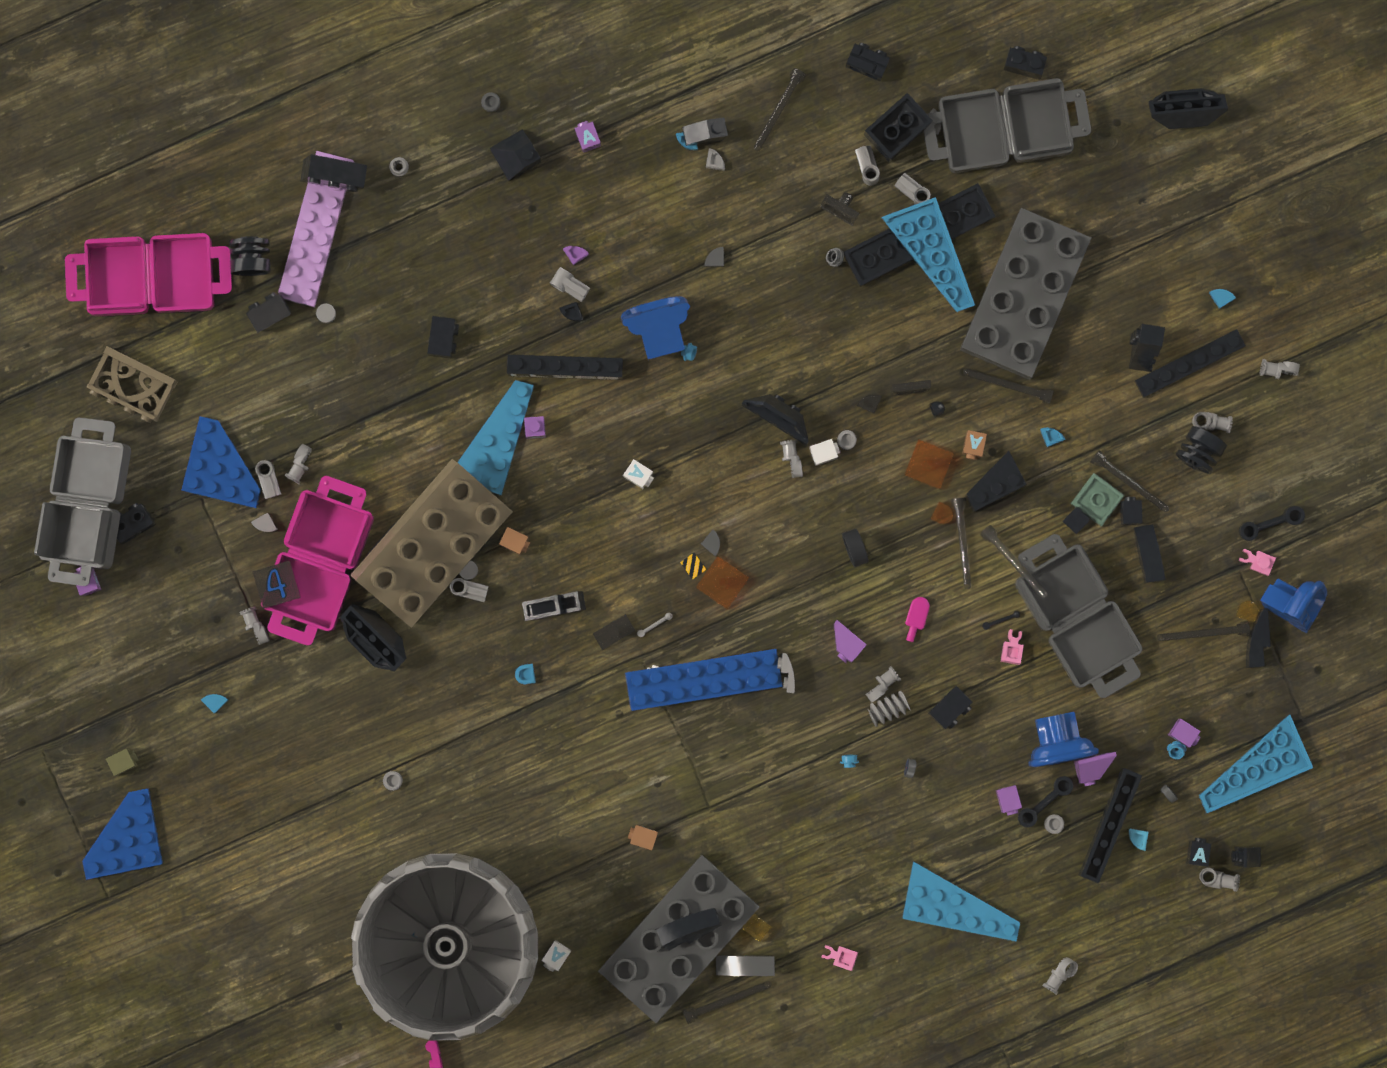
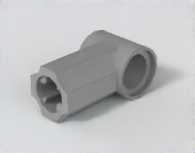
M871 145L856 149L855 153L864 183L869 186L877 184L880 173ZM872 171L876 174V177L869 179L866 177V174Z
M906 173L894 185L910 198L915 205L924 202L917 199V195L920 193H924L927 196L925 201L930 199V191L922 187Z
M559 267L550 281L553 287L561 292L568 293L580 302L585 299L590 290V287L575 279L571 273Z
M265 460L258 462L255 470L265 499L281 495L274 465ZM263 464H268L270 467V471L266 475H263L260 471Z
M456 578L451 582L450 590L454 595L485 602L489 586L461 578ZM455 582H462L464 584L462 592H455L453 590Z

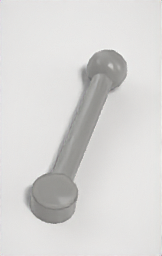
M670 612L666 613L662 619L644 630H639L637 635L644 637L646 632L666 620H671L673 615Z

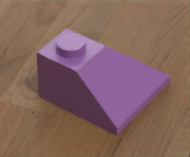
M1116 752L1075 760L1074 765L1079 783H1084L1085 786L1096 784L1095 780L1103 776L1117 756Z

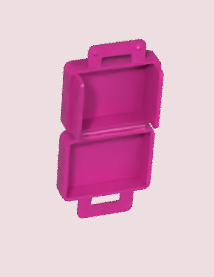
M205 233L158 235L150 239V244H146L145 240L141 237L88 239L84 244L85 253L69 254L65 257L66 298L71 302L86 301L87 311L92 316L145 314L149 310V304H152L153 309L158 313L209 311L214 307V294H227L232 289L230 249L226 246L212 247V240ZM213 258H219V283L213 282ZM77 265H85L86 289L78 290Z
M324 476L321 478L316 493L304 490L300 494L284 538V544L289 548L288 553H280L274 565V568H277L280 573L282 583L287 585L284 588L287 597L282 599L279 590L274 592H267L265 590L261 601V606L265 610L272 612L267 626L270 633L304 645H311L318 628L327 632L335 629L352 582L351 577L345 574L346 568L353 570L358 566L374 522V516L370 512L361 509L366 497V491L363 488ZM331 489L353 497L351 505L327 497L329 490ZM273 573L271 586L275 587L278 584ZM283 616L307 624L305 631L302 632L282 625Z

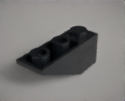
M1235 846V849L1231 852V860L1234 862V866L1261 867V847Z

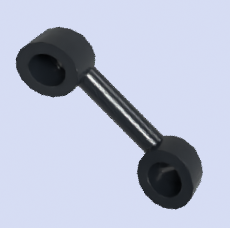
M1289 506L1281 516L1258 524L1252 522L1242 523L1239 527V535L1243 540L1252 541L1256 539L1259 531L1284 522L1290 525H1299L1305 518V512L1298 506Z
M1066 776L1057 778L1054 782V790L1033 809L1025 808L1020 811L1018 815L1020 825L1025 828L1034 826L1037 822V815L1059 795L1067 796L1073 790L1072 780Z

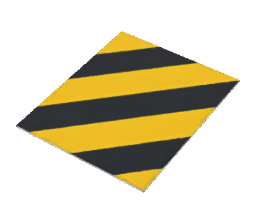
M695 553L680 562L692 579L706 570Z

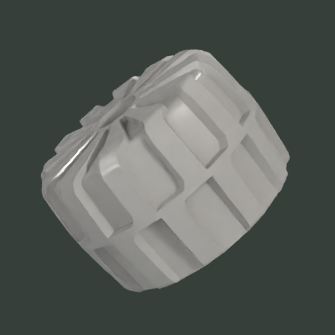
M458 853L429 854L411 859L383 876L370 890L359 910L351 935L353 952L352 971L356 984L362 988L373 1007V1011L385 1022L393 1024L413 1037L426 1040H462L481 1034L503 1021L521 1002L533 980L538 960L537 927L532 910L519 888L497 868L478 858ZM443 941L450 942V951H445L443 949Z

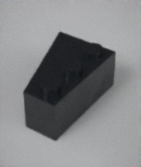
M311 154L303 160L300 182L328 185L330 188L342 187L347 188V191L358 192V190L364 188L367 165Z
M1141 324L1131 333L1129 344L1132 345L1129 369L1152 372V366L1156 362L1154 356L1158 357L1163 345L1165 327Z
M1009 451L965 495L973 512L1027 485Z

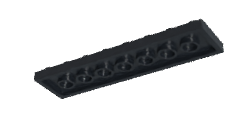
M978 183L938 203L951 240L996 217ZM890 228L843 252L860 287L914 260Z

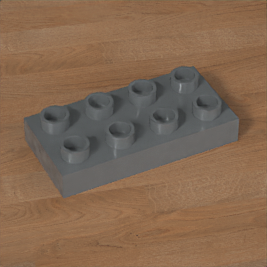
M1021 208L960 351L1030 380L1050 337L1091 237Z
M701 855L603 964L598 972L652 1021L657 1023L760 906L707 858ZM712 908L716 909L722 926L690 944L684 942L670 951L662 946L657 929L690 914Z

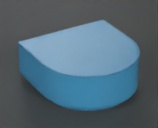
M533 664L522 665L517 668L515 678L519 683H536Z

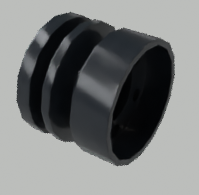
M255 236L230 240V247L235 248L230 250V254L239 256V258L230 261L231 274L237 276H259L271 273L270 259L262 258L263 255L270 253V249L263 248L270 246V240Z
M1192 426L1186 436L1191 445L1182 443L1180 447L1183 450H1178L1175 455L1190 468L1210 475L1213 471L1211 466H1216L1217 464L1211 456L1221 457L1227 445L1210 432L1197 426Z

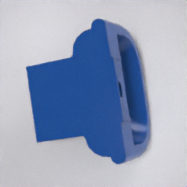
M674 296L634 306L622 313L621 320L623 325L627 326L631 333L642 336L648 359L685 350L679 324L686 320L687 310L690 308L685 297Z
M1277 579L1274 585L1270 584L1260 601L1264 608H1268V611L1288 621L1302 632L1307 633L1325 602L1327 588L1322 581H1307L1297 589Z
M1075 712L1035 719L1040 746L1032 751L1031 760L1028 762L1030 767L1078 760L1099 753V749L1094 747L1091 740L1080 737Z

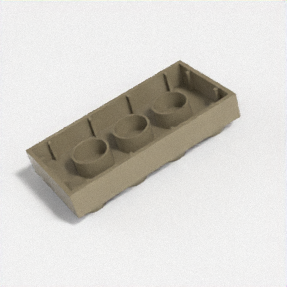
M451 459L353 571L351 576L412 628L513 511L459 463Z

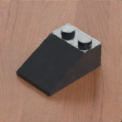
M906 93L865 130L864 136L890 163L933 120Z

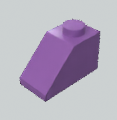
M836 620L834 632L836 651L839 653L837 656L845 663L847 661L852 663L866 644Z

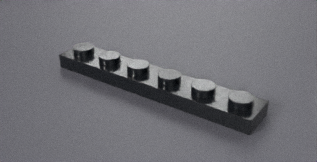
M1236 329L1134 382L1144 398L1246 345Z

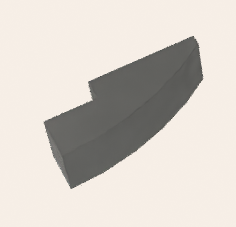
M717 955L716 975L775 976L774 956Z

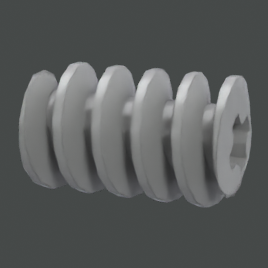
M899 691L898 698L892 694L891 701L885 697L884 704L880 700L877 701V707L871 703L868 712L875 727H878V720L885 724V717L892 721V714L899 718V712L901 711L906 715V709L910 710V707L903 692Z

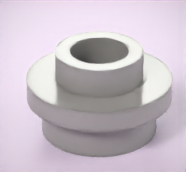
M397 157L390 162L389 168L393 175L400 177L408 172L409 165L404 158ZM398 164L403 166L401 170H396Z

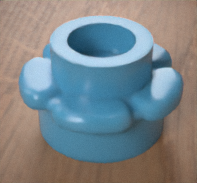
M688 343V345H684L685 350L681 351V356H683L684 361H693L697 353V347L693 346L692 343Z
M1173 741L1172 744L1170 743L1167 746L1169 756L1173 759H1181L1185 755L1186 746L1179 741Z
M842 755L840 763L844 764L845 768L856 767L855 764L859 763V761L857 760V755Z

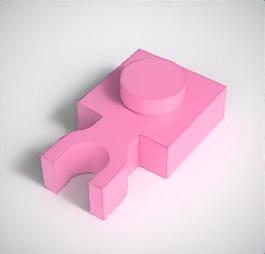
M1243 549L1242 552L1248 554V559L1239 558V561L1252 563L1251 570L1269 576L1276 558L1260 551L1253 555L1251 551Z
M1010 629L1008 632L1009 642L1003 643L1000 662L1020 665L1023 645L1018 644V641L1022 637V631H1019L1018 637L1014 638L1012 636L1013 630Z
M825 945L826 949H830L831 954L829 956L822 955V958L835 959L833 965L853 971L858 952L840 946L838 951H835L832 947Z

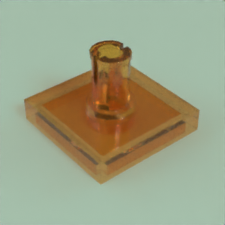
M918 439L904 476L940 490L954 453Z
M717 556L696 588L728 609L749 577Z

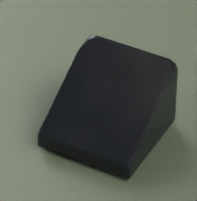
M1075 507L1062 522L1077 534L1091 519L1078 507Z

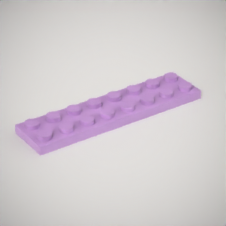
M316 151L318 156L354 162L351 159ZM307 184L279 292L284 300L315 307L347 188H330L328 185Z

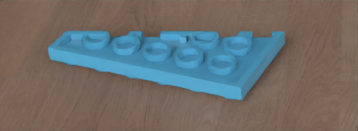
M936 197L881 217L956 312L975 305Z
M515 380L457 462L491 493L502 496L534 385Z
M1291 715L1285 717L1198 795L1206 813L1313 768Z
M913 862L902 919L1017 942L1019 921Z

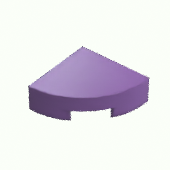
M567 246L563 248V251L573 265L589 256V253L581 247Z

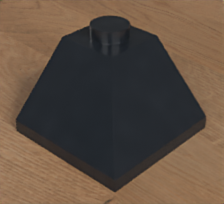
M523 129L490 148L508 181L541 163V158Z

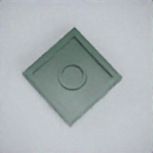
M1093 473L1071 502V505L1078 507L1091 520L1102 526L1124 495Z

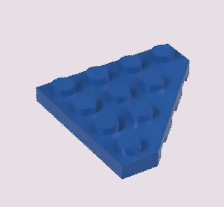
M200 416L181 491L257 509L261 489L218 420Z
M149 788L128 792L83 859L86 880L163 864Z

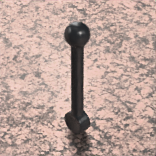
M1014 611L1013 614L990 623L985 622L982 627L988 630L990 626L1014 617L1019 618L1021 614L1019 611Z

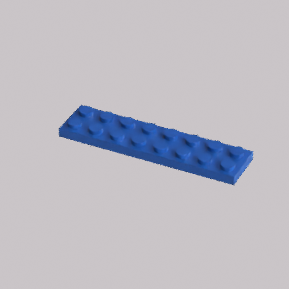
M777 649L626 672L625 677L630 709L634 711L783 687L780 669L777 668Z

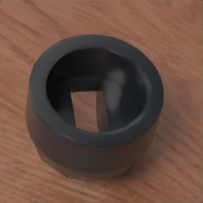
M935 401L929 404L935 418L944 413L945 405L942 402Z

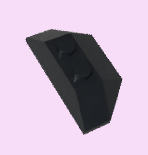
M1203 88L1165 91L1149 101L1151 118L1168 129L1208 126L1228 111L1225 94H1217L1214 91Z
M777 394L746 399L742 402V406L805 446L808 444L809 440L803 414L800 413L801 409L791 404V406H788L784 403L785 399Z
M352 604L340 617L347 640L374 667L395 672L407 659L402 637L376 611Z

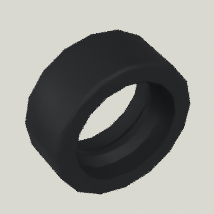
M855 528L842 533L844 545L853 566L857 567L868 563V555L858 530Z

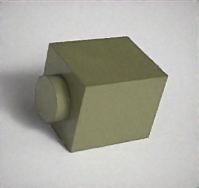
M127 748L106 758L114 776L121 775L138 766L136 763L138 761L134 750L131 751Z

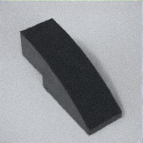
M1153 524L1134 527L1144 584L1165 580L1161 554Z
M583 591L522 602L525 621L586 610Z
M1268 608L1260 609L1251 628L1247 642L1246 668L1265 666L1263 648L1271 647Z
M712 908L668 923L657 929V933L662 946L670 951L684 942L689 944L722 926L716 909Z

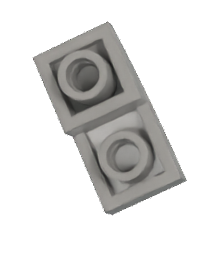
M783 653L782 657H778L777 668L781 669V673L788 674V677H784L783 688L787 689L786 693L794 694L795 680L793 668L788 655Z

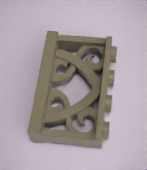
M106 346L104 354L89 384L86 386L90 389L89 393L98 398L101 395L108 398L106 402L116 407L118 404L125 406L124 411L132 415L137 412L142 415L141 419L149 423L152 420L158 422L178 381ZM109 358H113L111 372L103 371ZM124 366L128 367L129 371L127 374H118V371L123 372L122 368ZM137 370L140 371L139 382L145 391L140 394L126 396L121 388L119 378H129ZM103 376H111L112 380L108 379L103 382L109 384L107 389H101L98 384L99 379ZM146 378H151V383L148 384L150 386L149 389L144 384ZM164 384L168 385L161 399H159V397L155 393L159 391ZM115 390L118 398L110 395V393ZM152 396L156 401V408L153 411H146L143 406L145 403H149L151 406V401L148 397ZM138 402V408L128 403Z

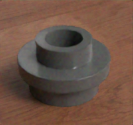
M839 248L830 249L826 254V261L829 265L838 267L842 264L844 259L843 251Z

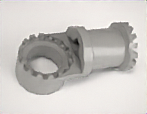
M1263 359L1262 367H1260V376L1269 375L1274 376L1276 379L1280 378L1281 373H1287V375L1288 373L1290 375L1293 373V375L1297 376L1300 364L1285 361L1277 364Z
M1199 412L1193 416L1192 424L1202 429L1212 431L1218 429L1230 433L1232 427L1230 424L1233 423L1232 416L1226 418L1217 416L1214 413ZM1199 415L1206 418L1204 426H1200L1196 422Z
M797 440L780 442L784 455L782 461H790V467L793 470L791 472L792 478L803 477L801 460L796 451Z
M305 444L299 447L294 456V465L289 473L285 474L287 478L300 484L302 475L309 469L303 463L307 460V455H310L309 453H311L312 448Z
M256 607L248 608V611L247 609L241 611L240 615H243L246 624L245 629L254 630L255 637H258L259 645L269 642L266 628L262 625V622H259L255 612L257 610Z
M890 666L889 670L883 675L875 677L879 685L865 695L872 703L885 694L890 685L900 681L901 678Z
M1205 868L1200 872V880L1205 886L1218 889L1224 887L1233 889L1236 892L1239 889L1240 885L1238 883L1240 882L1238 881H1240V875L1238 874L1235 876L1227 875L1212 868ZM1208 872L1214 874V879L1211 882L1204 881V875Z
M1063 958L1056 970L1052 969L1051 976L1042 986L1048 990L1050 989L1051 992L1057 995V990L1062 982L1076 974L1078 964L1070 958Z

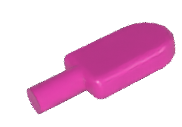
M924 597L915 598L910 605L905 624L910 626L906 638L907 641L914 642L917 629L922 630L924 628L930 609V604Z

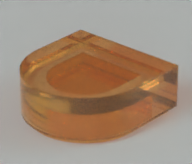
M939 502L930 519L939 524H947L953 518V511L949 506Z

